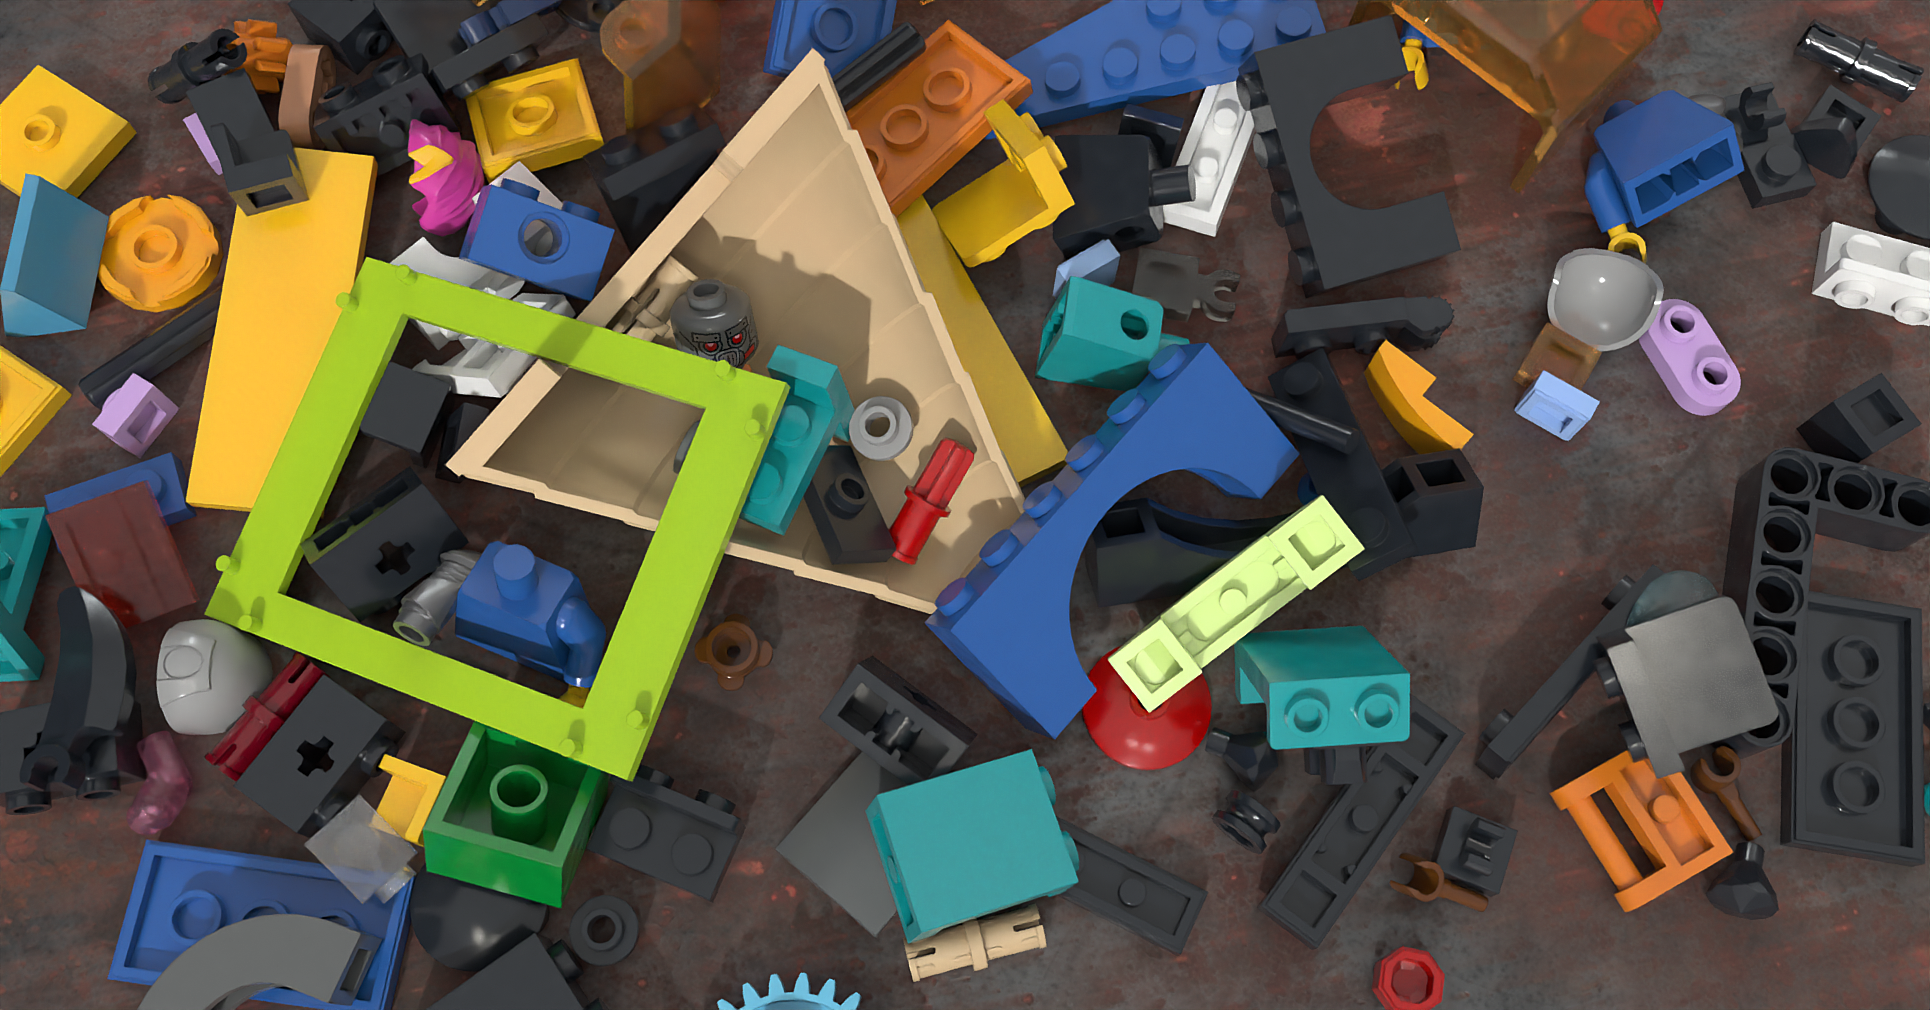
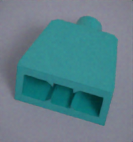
M1070 276L1043 321L1035 378L1128 391L1135 389L1149 372L1148 365L1150 361L1161 350L1172 344L1185 345L1190 344L1188 338L1161 333L1164 309L1159 302L1087 279Z

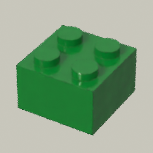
M474 721L423 827L427 871L562 908L607 796L609 773Z

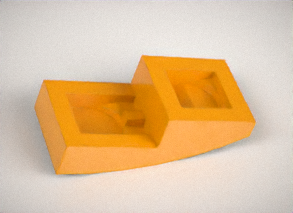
M1385 340L1364 371V375L1371 392L1388 420L1418 454L1457 448L1461 450L1474 434L1423 397L1436 380V377Z

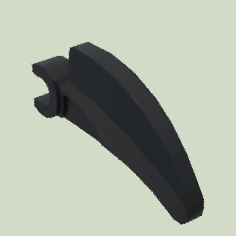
M76 586L68 587L59 594L57 607L61 628L60 656L53 688L54 692L40 742L37 744L36 749L27 755L19 772L20 783L37 791H45L49 775L57 766L58 769L55 773L54 783L69 790H79L87 772L86 764L81 758L87 747L93 740L101 736H122L126 731L134 704L137 672L133 646L126 628L114 611L94 595Z

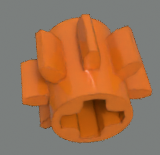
M248 19L247 22L235 21L234 30L239 38L227 44L226 47L228 50H232L244 42L247 49V58L240 67L231 69L223 75L244 68L249 73L259 94H265L266 92L278 93V82L284 83L288 55L293 44L287 38L276 37L277 23L253 19Z

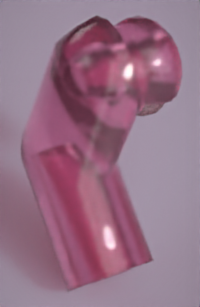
M168 731L149 735L136 745L149 776L134 798L133 804L127 810L126 820L134 832L143 836L156 834L161 829L169 827L177 818L193 789L192 777Z

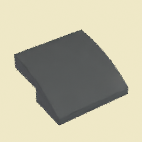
M862 751L777 846L776 851L876 938L898 911L865 810L876 795L908 785Z

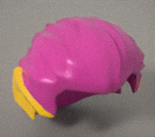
M412 119L409 130L408 155L415 162L414 174L409 177V183L414 189L426 196L414 203L412 208L421 216L419 224L425 231L442 237L453 234L464 227L473 216L475 204L472 198L484 186V172L480 155L476 152V146L473 142L461 140L460 132H449L445 126H428L416 119Z

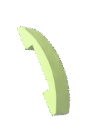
M1320 495L1265 533L1187 592L1108 658V661L1150 713L1202 673L1201 668L1306 588L1310 590L1365 548L1325 497Z

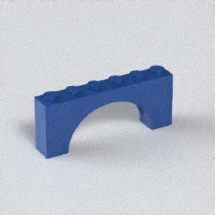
M1209 343L1172 344L1161 350L1150 361L1148 365L1150 373L1136 389L1126 391L1110 405L1107 410L1109 419L1094 435L1086 436L1070 449L1065 457L1067 465L1053 481L1043 483L1026 498L1023 503L1025 512L1009 529L1001 530L984 544L979 553L980 562L965 578L956 579L939 594L935 601L937 609L924 622L1025 729L1055 740L1097 691V688L1083 670L1075 652L1069 620V603L1073 577L1081 552L1089 536L1105 513L1122 496L1142 482L1159 474L1179 469L1203 477L1216 486L1226 497L1262 499L1299 455V452Z

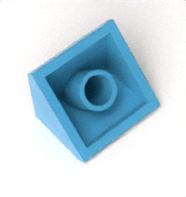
M27 173L25 174L0 286L5 336L30 337L86 329L109 217L44 178Z

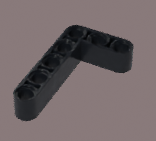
M1789 447L1773 451L1739 478L1735 490L1722 595L1733 599L1739 608L1757 657L1763 665L1764 675L1778 708V716L1771 724L1756 728L1755 737L1746 731L1710 743L1715 749L1720 746L1728 747L1738 755L1739 759H1744L1782 744L1791 734L1795 716L1815 534L1882 551L1896 552L1930 535V482ZM1771 477L1781 483L1784 492L1774 485ZM1835 493L1843 499L1846 507L1837 500ZM1899 510L1905 515L1908 522L1901 516ZM1764 534L1774 540L1778 551L1773 550L1767 544ZM1756 592L1761 593L1767 599L1771 612L1765 610L1760 605Z

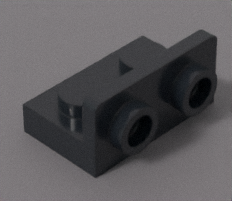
M422 53L408 59L404 55L391 57L373 70V77L355 86H352L350 82H344L332 87L319 98L318 102L320 104L316 107L313 128L329 151L374 156L378 163L376 177L413 159L408 155L409 130L412 119H416L428 126L442 125L449 132H460V135L462 134L460 122L429 76V63Z
M642 764L639 765L633 782L612 774L609 780L615 787L586 849L713 903L746 829L741 819L732 815L736 804L702 789L698 790L695 799L671 790L674 783L673 778Z

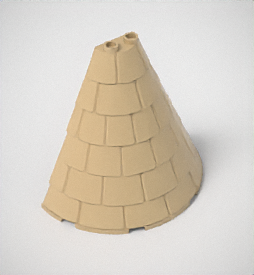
M812 48L576 320L612 330L627 311L623 305L631 296L636 299L667 261L666 258L669 254L701 280L716 279L724 284L740 288L750 298L759 340L754 356L746 362V364L750 365L753 373L771 377L766 366L777 345H781L838 366L855 410L861 403L870 398L886 396L898 400L909 411L914 425L913 436L905 451L893 459L885 461L869 459L854 447L851 439L849 442L832 437L829 445L851 446L888 530L908 498L904 494V490L907 485L915 486L939 442L946 437L968 447L974 453V461L947 505L952 511L948 518L941 517L918 555L915 565L905 563L893 556L887 562L832 565L804 497L784 536L738 518L724 554L793 570L794 575L873 594L878 599L933 614L937 609L935 601L939 594L956 579L965 578L980 562L979 553L984 544L996 533L1009 529L1025 512L1023 509L1025 498L1004 452L998 446L969 372H964L934 296L932 292H926L897 219L891 213L857 130H852L829 70L824 65L825 59ZM669 319L667 324L671 328L664 337L657 334L651 342L677 350L671 320ZM540 358L448 461L446 466L458 476L463 474L467 478L534 493L536 499L623 520L625 524L656 531L678 477V474L673 471L677 451L691 426L696 421L701 420L705 409ZM880 417L874 420L870 426L871 436L881 437L885 435L890 427L889 418Z

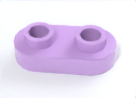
M1679 299L1661 301L1654 322L1639 338V342L1671 395L1683 409L1692 414L1702 416L1715 414L1737 396L1741 386L1738 369L1698 308L1689 302ZM1671 321L1677 323L1685 333L1675 330L1671 325ZM1703 372L1710 373L1717 385L1709 383L1705 379Z

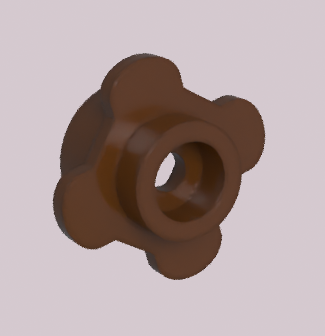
M742 614L727 616L724 623L716 626L709 633L708 637H702L697 641L694 650L697 660L712 667L718 675L717 681L719 686L727 691L739 690L744 685L745 677L757 667L768 666L773 659V649L770 643L759 640L750 628L749 619ZM731 647H738L740 649V654L735 658L728 656V650Z

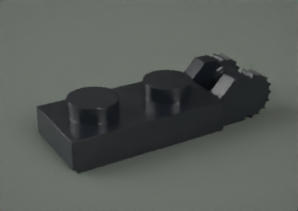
M1433 295L1431 298L1426 296L1413 298L1396 297L1286 310L1271 341L1275 358L1296 356L1297 360L1321 347L1324 348L1328 355L1335 350L1355 348V351L1359 354L1376 353L1385 340L1391 344L1395 343L1407 352L1419 351L1421 348L1426 350L1427 347L1432 348L1434 344H1437L1442 333L1452 324V320L1455 317L1453 312L1455 310L1451 308L1452 304H1449L1446 301L1447 299H1442L1440 296L1434 297Z

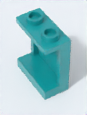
M1363 625L1247 633L1234 643L1235 696L1240 704L1265 702L1267 710V741L1273 749L1405 741L1409 738L1410 673Z
M1032 749L878 794L865 810L908 944L934 936L940 930L1038 897L1045 895L1051 897L1061 894L1079 882L1075 872L1079 869V857L1075 843L1067 831L1061 832L1052 807L1056 802L1053 781L1045 767H1038Z

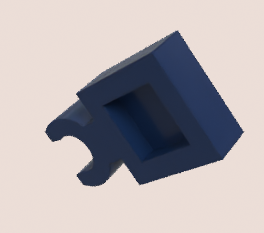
M502 0L498 2L496 7L461 22V28L458 29V32L469 49L535 12L539 18L558 9L562 0Z

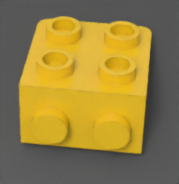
M1004 99L983 113L1008 159L944 199L932 209L939 227L967 267H975L983 262H989L998 258L1009 245L1035 229H1041L1050 225L1061 212L1075 204L1059 174L1060 171L1067 168V164L1054 141L1049 135L1043 136L1028 112L1018 116Z

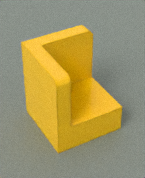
M384 754L379 768L393 776L370 827L424 847L423 827L447 777Z

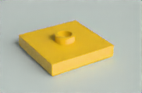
M578 58L489 82L490 84L486 88L466 99L482 168L489 184L518 161L530 172L583 158L584 155L604 145Z
M37 65L0 104V184L21 197L25 174L27 173L40 176L78 198L137 132L128 121L45 68Z

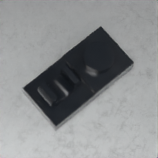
M1772 82L1747 87L1742 93L1722 97L1727 103L1724 110L1725 116L1734 124L1736 132L1743 139L1741 157L1745 171L1737 174L1752 209L1804 197L1817 185L1794 134H1791L1785 122L1787 113L1784 108L1779 109L1772 94L1775 88Z

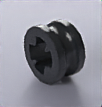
M1231 790L1226 797L1229 804L1227 810H1217L1212 816V820L1224 834L1237 844L1253 853L1261 854L1267 847L1264 841L1265 835L1267 833H1277L1281 824L1262 804L1240 791Z

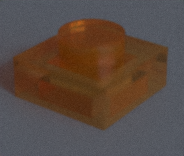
M1547 322L1538 333L1512 380L1528 388L1540 373L1545 370L1581 391L1602 352Z

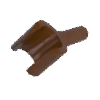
M1725 746L1718 747L1712 753L1713 761L1720 769L1722 776L1714 774L1709 769L1706 761L1700 757L1691 767L1690 778L1692 783L1705 793L1717 794L1721 803L1725 804L1746 841H1751L1761 836L1760 829L1740 798V793L1733 783L1741 772V761L1738 755L1732 749Z
M1411 853L1399 855V858L1413 863L1414 876L1406 885L1390 880L1391 887L1396 891L1423 902H1429L1436 897H1440L1442 899L1447 898L1479 912H1483L1487 908L1488 897L1444 878V872L1437 863Z

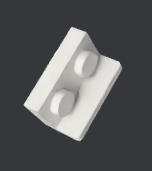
M1832 222L1821 232L1811 294L1835 300L1837 304L1846 308H1865L1894 316L1896 320L1904 324L1930 326V248Z

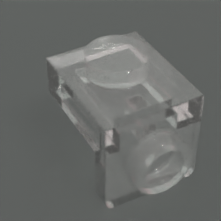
M360 794L304 844L363 905L374 895L385 904L417 874L408 863L418 855V852Z

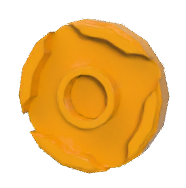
M151 195L135 198L113 211L109 216L97 276L109 293L133 309L161 312L182 307L202 295L218 275L223 258L221 234L201 207L181 196L167 195L170 199L159 198L155 200Z

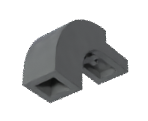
M274 914L245 919L205 936L178 956L157 978L137 1010H235L250 997L277 987H289L326 1003L351 1006L382 938L347 925L300 914Z

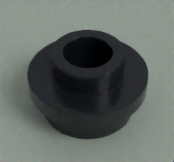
M611 895L596 896L584 902L573 915L569 928V938L575 953L585 962L596 966H611L626 959L636 947L640 934L639 919L634 909L624 900ZM610 917L615 924V933L609 941L597 943L592 936V927L600 918Z

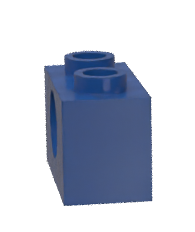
M503 178L500 187L492 184L483 186L458 259L577 300L591 302L615 231L612 228L598 224L600 213L569 201L563 202L561 210L538 202L539 190L507 178ZM534 220L545 223L550 228L553 236L550 250L540 257L532 254L524 243L525 229Z

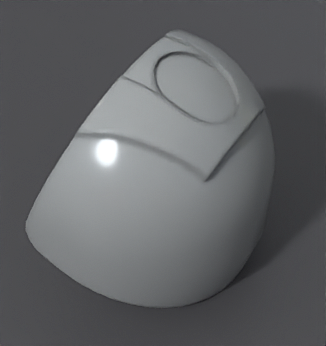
M1596 248L1573 250V252L1560 258L1556 264L1549 286L1548 315L1556 332L1568 343L1590 351L1616 350L1633 343L1650 328L1661 305L1664 293L1663 283L1648 265L1629 255Z
M199 619L179 622L172 628H169L161 644L156 681L159 704L168 724L176 732L186 735H210L229 731L247 711L242 706L251 695L258 698L272 682L273 671L270 657L264 646L254 636L224 622Z

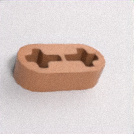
M294 44L290 48L278 121L279 130H286L289 133L295 148L322 150L325 146L313 125L316 107L320 104L318 102L319 98L326 91L336 86V65L333 53L328 45Z

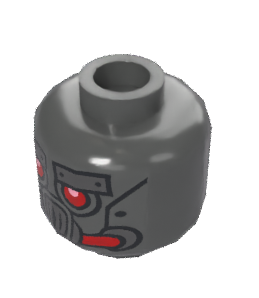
M716 279L701 280L692 284L685 293L679 296L670 309L671 326L677 350L716 362L726 360L733 367L742 369L746 362L754 356L759 345L750 298L740 288L724 284Z

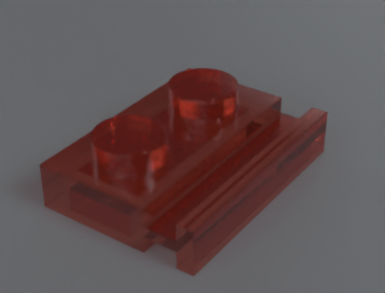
M148 480L45 515L76 587L89 592L114 611L125 628L199 600Z

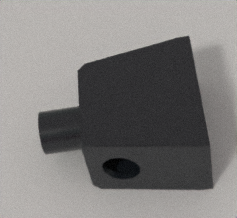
M1144 135L1055 136V144L1067 164V168L1060 171L1059 174L1075 202L1074 205L1061 212L1053 222V240L1066 260L1107 239L1110 240L1118 253L1157 242L1163 236V205L1193 202L1196 199V182L1191 164L1163 168L1162 161L1149 137Z

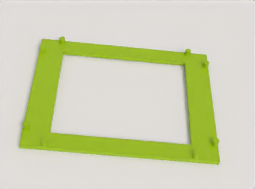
M366 257L350 294L342 292L336 297V304L342 308V312L230 557L222 555L216 561V568L222 571L223 574L204 615L539 745L562 756L572 758L633 782L791 387L786 382L733 367L726 360L712 361L419 273L405 264L396 266ZM409 318L705 409L583 708L285 596L304 554L300 544L310 538L315 530L360 429L361 421Z

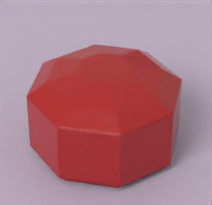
M1401 946L1375 962L1372 990L1386 1010H1431L1442 1002L1445 974L1428 951Z

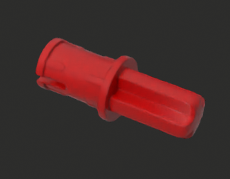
M943 438L915 486L907 485L904 494L908 498L889 529L897 548L892 555L893 557L905 563L915 565L918 555L941 517H949L952 510L947 505L974 461V453L964 444L951 438Z

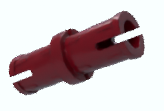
M296 651L290 662L258 698L251 695L242 706L247 711L212 751L207 752L204 756L205 759L214 766H220L218 770L237 782L323 675H326L328 678H331V676Z

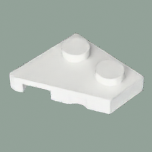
M522 293L513 299V301L569 318H573L576 314L564 295ZM461 334L457 338L465 347V350L443 365H430L425 359L412 370L451 384L453 393L502 398L522 379L523 373L537 357Z

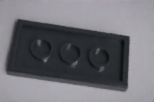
M1814 591L1808 592L1794 724L1790 736L1782 743L1780 845L1910 867L1925 864L1921 608Z

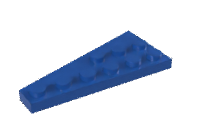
M1113 0L1010 57L1005 62L1030 79L1033 94L1014 110L1015 113L1021 116L1028 112L1040 128L1124 108L1127 103L1137 105L1204 89L1208 86L1234 82L1239 75L1238 68L1254 52L1326 33L1315 0ZM993 130L985 137V140L997 138Z

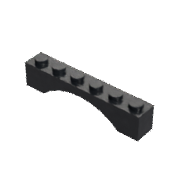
M1460 448L1400 457L1382 469L1419 549V552L1407 558L1476 547L1484 486ZM1149 498L1116 502L1098 522L1085 544V566L1098 607L1102 608L1186 594L1218 568L1295 512L1268 518L1229 520L1204 518L1172 510ZM1345 563L1339 569L1349 568V566Z

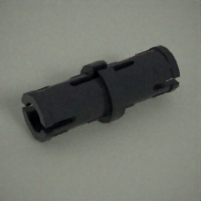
M1816 19L1806 28L1794 50L1795 55L1819 63L1841 74L1839 78L1841 81L1850 85L1856 81L1874 88L1900 103L1908 99L1921 80V75L1924 73V68L1898 59L1878 49L1876 41L1867 37L1858 40L1834 30L1832 27Z
M221 28L215 30L199 43L189 42L175 50L169 62L154 68L148 76L149 89L153 91L165 84L168 89L157 95L156 98L165 104L179 103L188 96L186 91L220 78L222 74L231 69L240 67L247 58L246 46L243 42L232 50H228L226 45L239 38V36L229 29Z

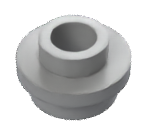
M886 396L873 397L861 403L854 411L849 423V435L854 447L865 457L876 461L890 460L903 453L909 446L914 431L913 420L909 411L898 400ZM880 417L889 418L890 427L888 432L881 437L871 436L870 426L872 422Z

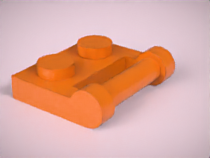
M1627 750L1549 793L1560 811L1567 808L1618 890L1613 895L1624 912H1629L1648 903L1733 853L1681 772L1657 779L1644 760L1633 763ZM1602 788L1605 789L1656 870L1642 877L1592 799L1591 794Z

